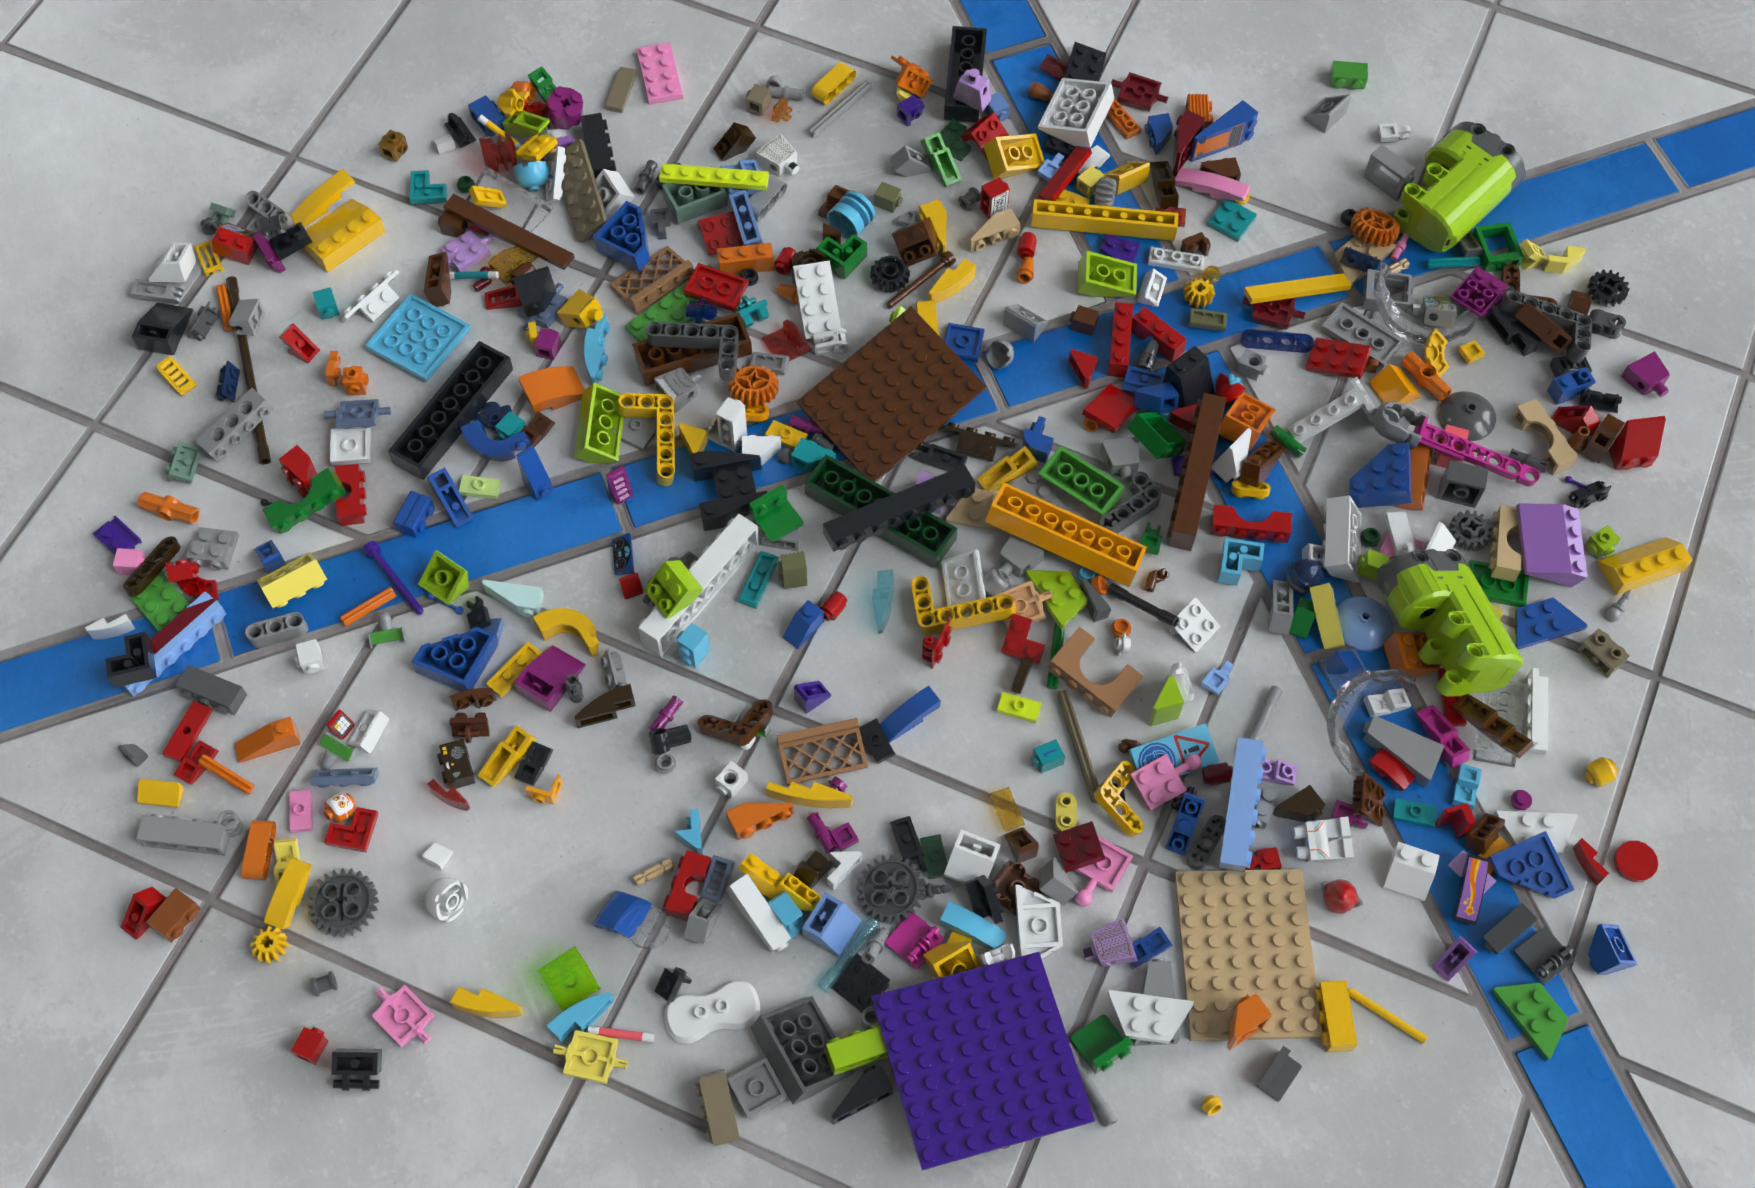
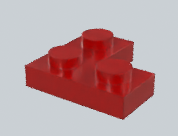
M1013 613L1001 652L1019 658L1026 657L1032 659L1034 663L1040 664L1046 645L1027 639L1033 620Z
M357 807L351 826L330 823L324 840L325 845L366 853L379 815L378 811Z

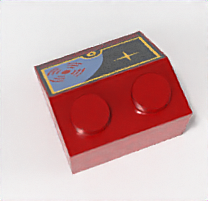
M231 223L220 226L212 240L213 253L246 265L250 264L259 245L253 237V231Z

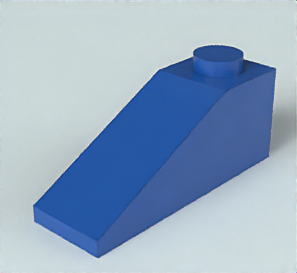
M531 445L518 453L516 458L525 487L538 501L541 498L547 497L553 491V488L534 446Z
M445 467L426 478L456 528L474 519Z

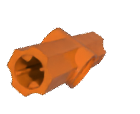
M1410 351L1401 360L1400 363L1416 378V384L1421 388L1429 390L1439 401L1444 400L1452 392V388L1437 375L1436 368L1431 364H1426L1414 352Z
M144 492L138 498L137 506L139 509L156 513L160 518L167 521L175 519L193 525L199 518L200 511L197 507L181 503L178 499L169 495L161 497Z

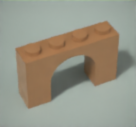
M1079 626L1053 657L1047 668L1052 675L1060 677L1065 681L1070 689L1078 691L1084 700L1089 703L1092 702L1097 706L1102 714L1112 717L1144 676L1127 664L1116 679L1108 684L1099 685L1087 680L1081 672L1080 659L1090 648L1095 638Z

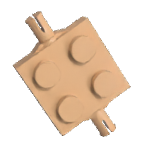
M1032 581L997 594L1011 595L1016 606L1015 614L1032 619V623L1046 618L1042 601L1053 598L1051 590L1039 594L1035 590ZM1004 605L1002 608H1009L1010 605ZM1012 618L1003 620L1006 624L1007 630L1009 628Z

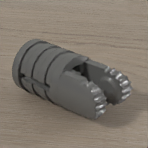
M1156 340L1149 341L1147 347L1141 352L1136 367H1144V369L1152 371L1157 359L1156 353L1159 346Z

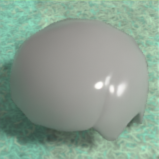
M997 339L988 345L990 349L986 354V359L994 369L1000 370L1013 361L1014 350L1008 341Z

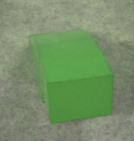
M940 132L923 138L920 142L945 187L961 181L962 178L949 147L946 148Z

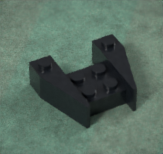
M710 450L690 454L695 482L714 478L718 500L699 503L704 531L724 528L738 514L744 517L750 514L749 503L768 493L767 491L756 492L752 471L762 469L760 455Z

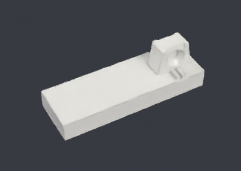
M1406 511L1386 513L1385 520L1395 556L1414 551L1416 547Z

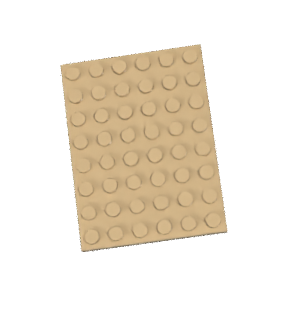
M1302 869L1245 870V872L1233 870L1176 871L1174 875L1186 1000L1194 1001L1191 1010L1187 1014L1190 1041L1228 1040L1231 1016L1235 1011L1234 1007L1238 1004V1000L1247 994L1251 997L1255 993L1271 1012L1272 1017L1263 1029L1246 1040L1321 1039L1322 1026L1318 1016L1319 1002H1316L1314 992L1317 986Z

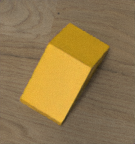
M684 423L678 424L679 434L689 453L704 451L708 442L707 430Z

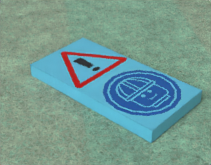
M1206 723L1129 749L1135 770L1164 754H1167L1174 768L1185 763L1186 758L1191 754H1196L1201 758L1202 765L1199 769L1207 767V765L1219 763ZM1188 770V771H1186V772L1180 774L1179 776L1184 775V774H1187V773H1190V772H1193V771H1192V770Z

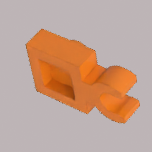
M330 351V360L327 362L325 377L329 386H337L338 379H340L341 368L338 367L341 357L338 356V351Z

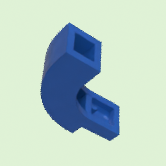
M479 420L461 427L462 433L470 446L481 456L493 461L515 459L514 451H521L531 444L529 437L524 431L504 440L490 439L487 436L484 425Z

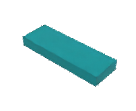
M760 551L738 598V603L757 609L777 566V562H779V557Z

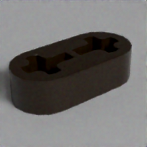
M1022 658L1011 688L1012 692L1022 693L1033 663L1032 659Z

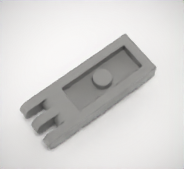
M135 279L130 295L132 298L179 304L185 287L179 284Z

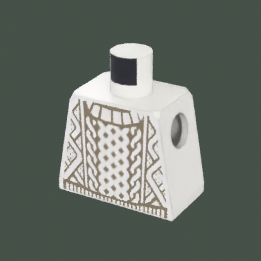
M782 134L777 135L756 152L757 164L777 176H782L787 171L795 175L799 171L800 166L796 164L797 152Z

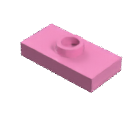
M311 789L290 791V832L313 831Z

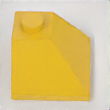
M969 941L940 944L923 954L934 979L980 967Z

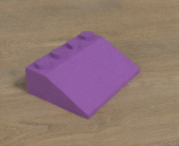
M1518 503L1516 508L1524 574L1568 587H1573L1588 578L1578 509L1564 504Z

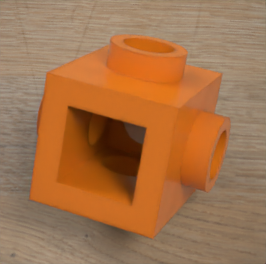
M362 366L343 367V375H340V384L344 386L347 396L366 395L369 377L367 373L365 374Z

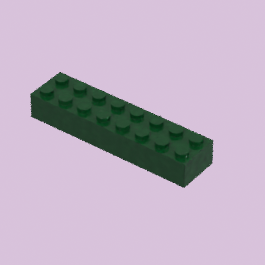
M828 455L823 457L804 482L805 494L841 515L895 494ZM925 513L916 520H909L902 523L899 527L889 528L878 536L937 568L957 540L958 528L932 513Z

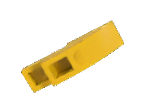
M751 852L738 868L755 881L754 884L761 894L773 899L785 891L800 910L813 911L822 897L789 872L783 877Z

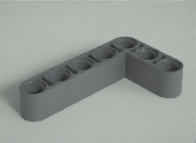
M1514 290L1506 292L1498 305V309L1514 316L1522 305L1528 301L1570 334L1574 340L1567 346L1566 356L1573 363L1582 362L1591 348L1592 320L1589 316Z
M650 322L647 324L645 329L649 345L655 347L719 349V377L723 381H732L736 377L739 337L738 329L735 326L674 322Z

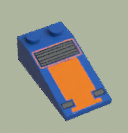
M1244 100L1239 102L1194 137L1189 160L1194 162L1250 140L1254 135L1253 131L1257 124L1258 111Z

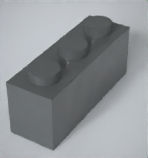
M188 665L176 684L182 697L188 700L193 698L198 700V703L213 706L218 712L225 715L227 713L235 715L247 696L242 686Z

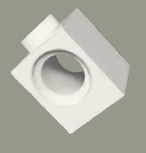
M731 761L715 778L716 789L723 796L728 795L730 798H733L748 782L747 772ZM728 779L735 780L732 784H727L725 781Z

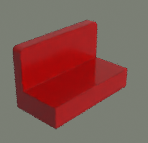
M1465 803L1444 809L1436 820L1435 827L1451 824L1457 839L1467 835L1476 823L1469 804Z

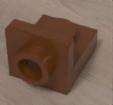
M1200 232L1183 239L1180 251L1195 253L1200 249L1202 254L1207 256L1211 243Z

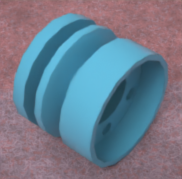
M852 190L848 191L839 200V203L827 213L829 224L841 231L842 237L848 239L852 234L858 236L864 230V227L868 226L875 218L876 212L871 202L864 195Z

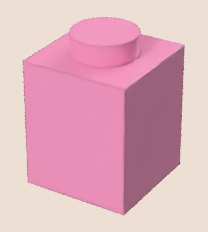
M117 548L113 567L119 575L131 576L146 557L141 550Z

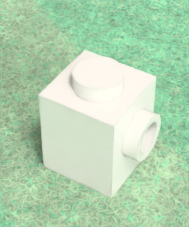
M316 639L296 644L298 656H295V661L298 668L301 667L305 674H313L325 669L321 648Z

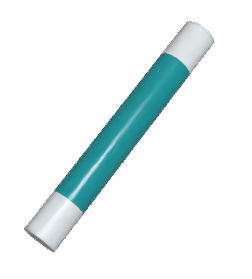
M498 271L449 272L450 279L499 278Z

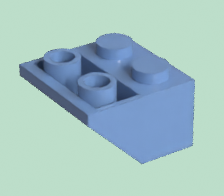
M825 892L802 927L803 936L840 957L862 920L842 901Z

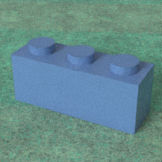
M742 190L730 194L729 198L744 245L763 244L747 191Z

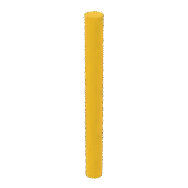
M1352 987L1349 989L1348 993L1351 998L1422 1044L1425 1043L1428 1036Z

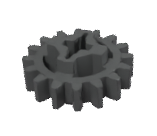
M1466 510L1464 514L1460 511L1457 516H1453L1448 528H1450L1449 532L1451 535H1454V539L1458 541V547L1464 545V550L1471 547L1472 551H1475L1476 547L1482 549L1484 545L1488 544L1493 534L1490 532L1493 527L1488 525L1489 519H1483L1484 514L1478 516L1477 511L1470 514V511Z

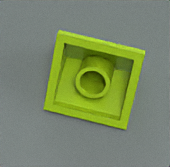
M435 550L418 585L445 604L450 605L469 588L468 571Z
M1171 675L1153 707L1148 722L1149 726L1179 719L1184 700L1175 678Z

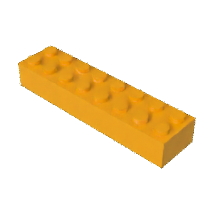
M1004 482L985 520L986 523L1127 587H1130L1147 549L1146 546Z

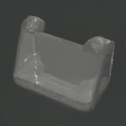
M485 166L474 185L501 190L507 202L504 209L477 206L531 233L553 209L552 205L540 197L528 192ZM469 194L466 200L474 204Z

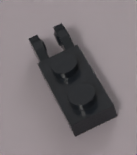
M925 442L917 447L918 450L925 453L914 451L911 455L914 460L948 471L965 465L968 458L967 455Z
M907 816L891 821L890 827L903 862L907 858L910 861L918 859L919 868L922 873L927 872L926 863L923 858L924 853L911 817Z

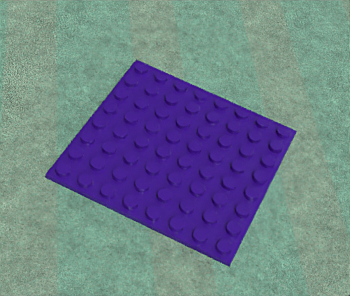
M1040 952L871 996L922 1171L1095 1122Z

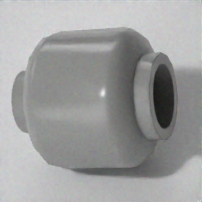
M992 568L983 575L986 596L993 597L1008 589L1010 579L1004 570Z

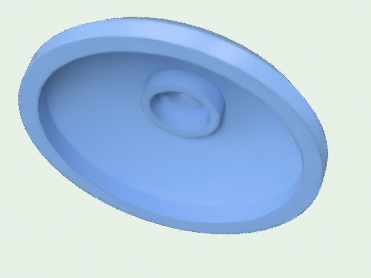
M1352 597L1344 600L1337 606L1344 643L1347 647L1362 652L1374 651L1381 648L1383 643L1390 638L1393 628L1392 619L1386 608L1379 602L1367 597Z

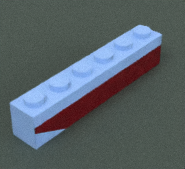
M207 592L200 595L150 639L153 644L157 678L163 670L175 663L181 654L188 651L199 638L204 637L208 630L215 624L220 623L224 616L227 615L223 607ZM153 679L122 687L134 697L137 693L142 692Z

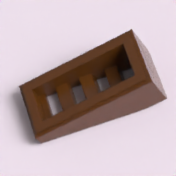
M1486 813L1465 836L1466 848L1484 855L1504 826L1505 819Z

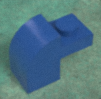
M1039 416L1037 421L1032 423L1030 430L1025 428L1023 447H1027L1036 460L1046 463L1053 447L1054 438L1042 434L1046 418Z

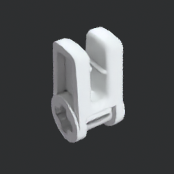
M843 328L814 334L812 339L815 345V354L824 355L848 351L850 345L846 339L847 331Z

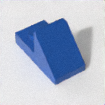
M272 540L254 549L268 574L286 565L281 553Z

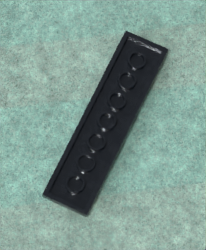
M1074 42L1064 78L1100 81L1107 53ZM1048 134L1044 150L1056 155L1060 153L1064 158H1068L1076 146Z

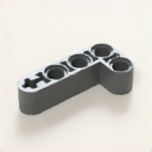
M1145 472L1134 473L1130 484V491L1134 496L1102 516L1099 525L1117 534L1158 507L1162 495L1161 489Z

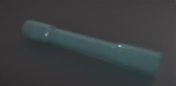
M872 917L867 920L856 938L818 983V986L827 993L830 991L855 954L871 938L880 926L877 920Z

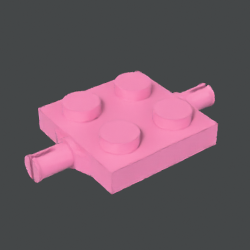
M406 985L391 995L382 987L378 988L379 991L376 990L375 995L383 1002L380 1008L371 1015L372 1018L401 1048L416 1036L426 1045L428 1042L423 1036L428 1041L431 1040V1037L423 1029L435 1015Z

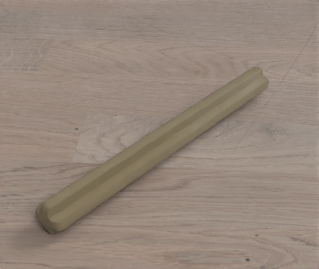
M1067 690L1059 691L1057 697L1091 802L1097 803L1094 793L1099 784L1069 692Z

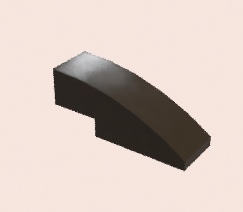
M1168 161L1150 162L1154 190L1160 210L1178 208L1179 195Z
M631 684L606 692L585 706L575 716L577 728L618 719L616 711L635 707Z

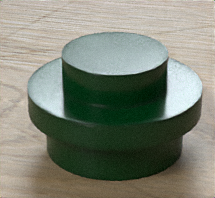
M462 176L457 182V188L462 193H469L471 186H475L474 180L469 176Z
M1367 528L1362 531L1360 539L1364 545L1374 547L1380 541V534L1374 528Z

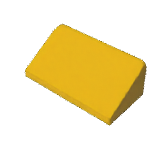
M139 779L137 803L179 808L184 788L180 783Z

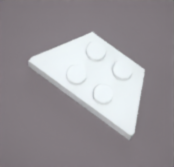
M1498 810L1495 812V816L1505 819L1504 832L1512 840L1513 845L1546 831L1558 855L1563 853L1578 817L1577 814Z
M1015 885L1020 956L1040 952L1042 959L1063 946L1060 902L1048 899L1020 885Z
M1115 990L1108 991V997L1111 999L1115 1009L1114 1012L1117 1020L1121 1024L1123 1035L1125 1038L1129 1036L1130 1039L1169 1044L1194 1004V1001Z

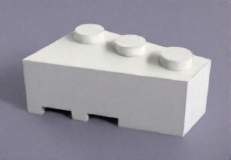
M730 397L725 400L707 428L708 439L733 452L738 450L742 444V436H747L745 405L741 401Z

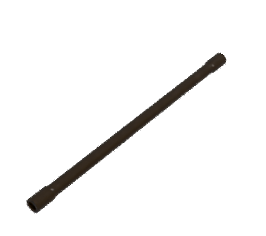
M231 276L226 278V285L230 296L232 312H234L240 297L237 278ZM240 326L235 327L236 330H242V327ZM237 334L247 392L251 388L257 392L247 335ZM262 420L254 430L259 463L266 465L271 462V456Z

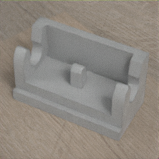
M239 300L229 320L230 326L242 327V330H236V334L255 336L265 315L260 300Z

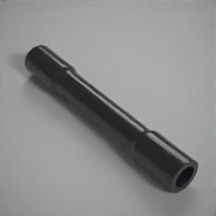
M1114 583L1108 587V594L1141 609L1173 628L1177 626L1179 622L1178 616L1154 606Z

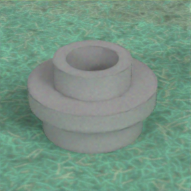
M667 753L661 754L655 761L656 769L663 774L671 773L676 767L675 758ZM668 762L669 766L663 767L662 764Z

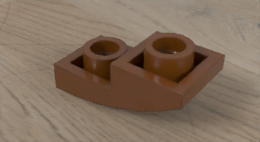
M492 688L469 689L450 696L456 711L466 709L474 702L478 709L487 707L497 700Z

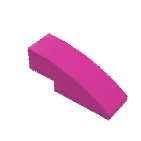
M1434 705L1416 712V716L1428 738L1444 745L1441 756L1451 768L1469 760L1470 749L1458 737V730Z

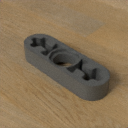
M1214 815L1206 823L1188 854L1187 864L1190 868L1200 870L1207 863L1224 833L1226 820L1222 816ZM1216 822L1220 823L1215 833H1211ZM1209 838L1212 840L1213 845L1205 847L1202 845L1201 839ZM1199 851L1203 852L1200 861L1195 863L1194 857L1198 855Z

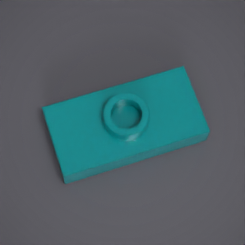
M1395 798L1392 820L1434 828L1437 806Z

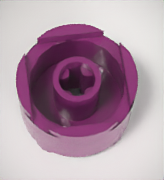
M558 86L548 97V117L557 128L570 129V127H576L580 124L581 116H583L582 95L572 88Z

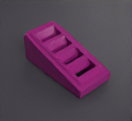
M623 466L606 474L609 492L616 504H620L633 497L632 488Z

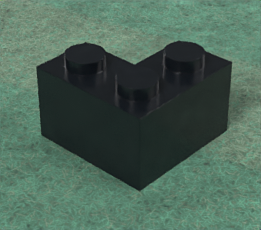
M145 632L124 636L126 655L105 659L107 677L115 688L157 678L153 644Z

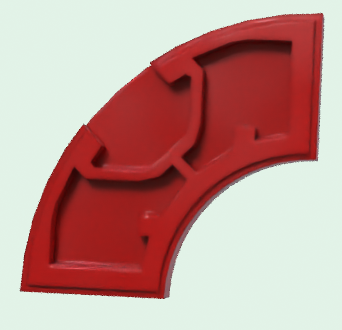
M197 576L196 578L176 581L179 587L190 597L197 599L204 592H207L213 599L219 600L216 580H205Z

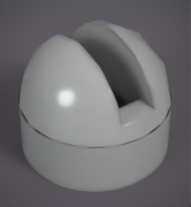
M771 76L767 81V88L769 89V86L780 87V78L778 76Z

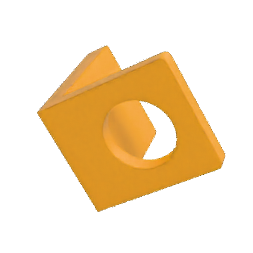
M557 774L550 792L526 785L527 797L532 798L537 803L543 804L546 802L554 805L563 783L561 775Z

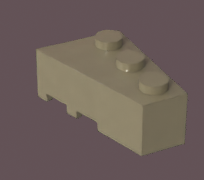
M725 1069L699 1075V1083H695L698 1097L703 1096L704 1105L700 1106L703 1119H708L709 1128H705L708 1142L712 1141L713 1146H718L740 1140Z

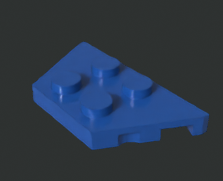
M1554 597L1522 606L1515 611V646L1519 650L1585 630L1587 624Z

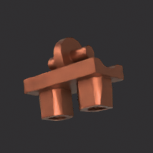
M485 712L475 714V718H468L465 713H456L455 718H450L449 723L452 737H465L466 743H471L472 737L490 735L488 718Z

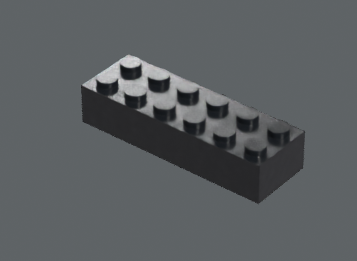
M952 27L944 120L977 122L979 120V110L953 98L957 83L966 70L977 69L980 72L979 75L983 76L987 28Z

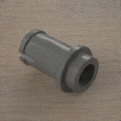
M816 433L813 436L812 441L817 445L829 448L833 452L835 451L836 446L824 438V434Z

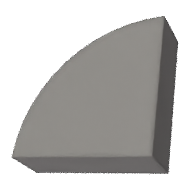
M908 211V213L900 215L896 220V226L905 227L915 223L917 211Z

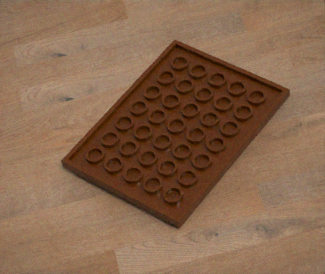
M910 306L796 402L862 475L877 482L985 391L987 386Z

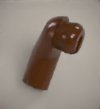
M1124 739L1118 745V749L1122 753H1127L1129 749L1140 746L1141 743L1137 740Z

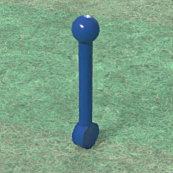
M430 592L427 594L428 599H434L452 608L458 615L464 613L462 606L447 605Z

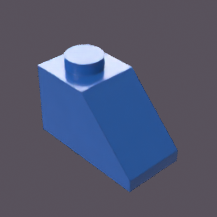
M807 600L795 613L783 635V639L799 649L824 622V611Z

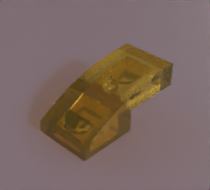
M1010 787L989 794L1005 832L1025 825Z

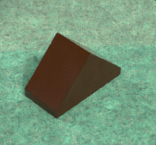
M1024 827L1004 834L1017 863L1037 857L1039 844Z

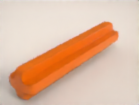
M217 285L216 292L223 328L226 332L233 331L235 327L229 324L232 312L226 285Z
M389 587L343 614L340 619L345 626H348L396 597V594Z
M202 755L199 759V765L245 794H250L254 789L252 783L209 756Z

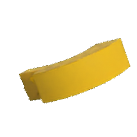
M555 608L533 616L535 625L544 641L561 633H571L582 640L591 657L599 654L597 646L600 644L595 636L597 634L595 625L584 614L568 608Z

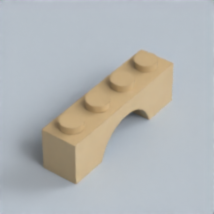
M1537 398L1517 406L1512 417L1522 431L1535 432L1546 441L1548 452L1543 460L1549 461L1547 468L1551 474L1555 475L1572 468L1578 459L1577 454L1570 447L1565 436L1558 430L1554 420L1549 417L1544 406L1540 404Z
M1501 504L1498 511H1494L1492 523H1495V526L1492 528L1493 534L1491 538H1494V541L1491 543L1490 553L1493 555L1489 562V569H1491L1492 578L1515 582L1521 571V555L1509 546L1507 538L1518 536L1519 534L1517 508Z

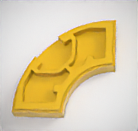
M1435 328L1426 339L1424 356L1426 364L1433 365L1437 370V375L1441 377L1450 367L1444 356V349L1448 341Z

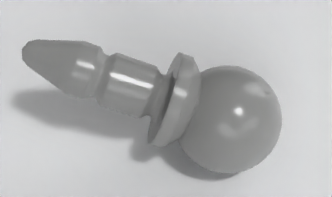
M1631 589L1626 591L1617 603L1613 602L1612 606L1605 610L1604 616L1608 621L1616 622L1620 619L1621 612L1625 611L1623 607L1627 600L1631 598Z

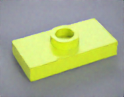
M1002 692L997 713L1036 723L1042 703Z

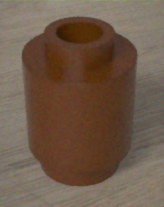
M527 261L511 272V284L515 285L513 278L535 271L536 268L533 264Z

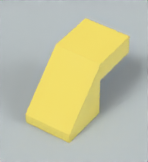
M1567 245L1562 256L1549 255L1544 265V272L1563 274L1581 261L1586 248Z
M297 838L276 839L274 842L277 859L274 868L276 887L290 859L300 860Z

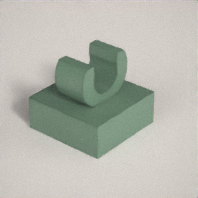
M212 202L209 208L216 211L213 213L212 218L218 221L219 216H221L220 223L223 224L228 222V216L234 217L236 210Z

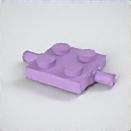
M469 230L440 247L441 253H447L449 266L456 268L459 272H464L491 256L490 250L485 245L494 239L490 233L483 238H479Z

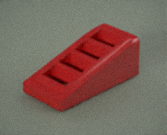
M515 285L485 292V306L487 310L520 307L522 305Z

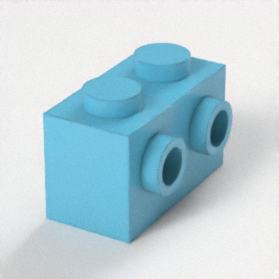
M690 623L686 630H682L677 636L679 657L682 663L697 668L710 651L708 633L693 623Z

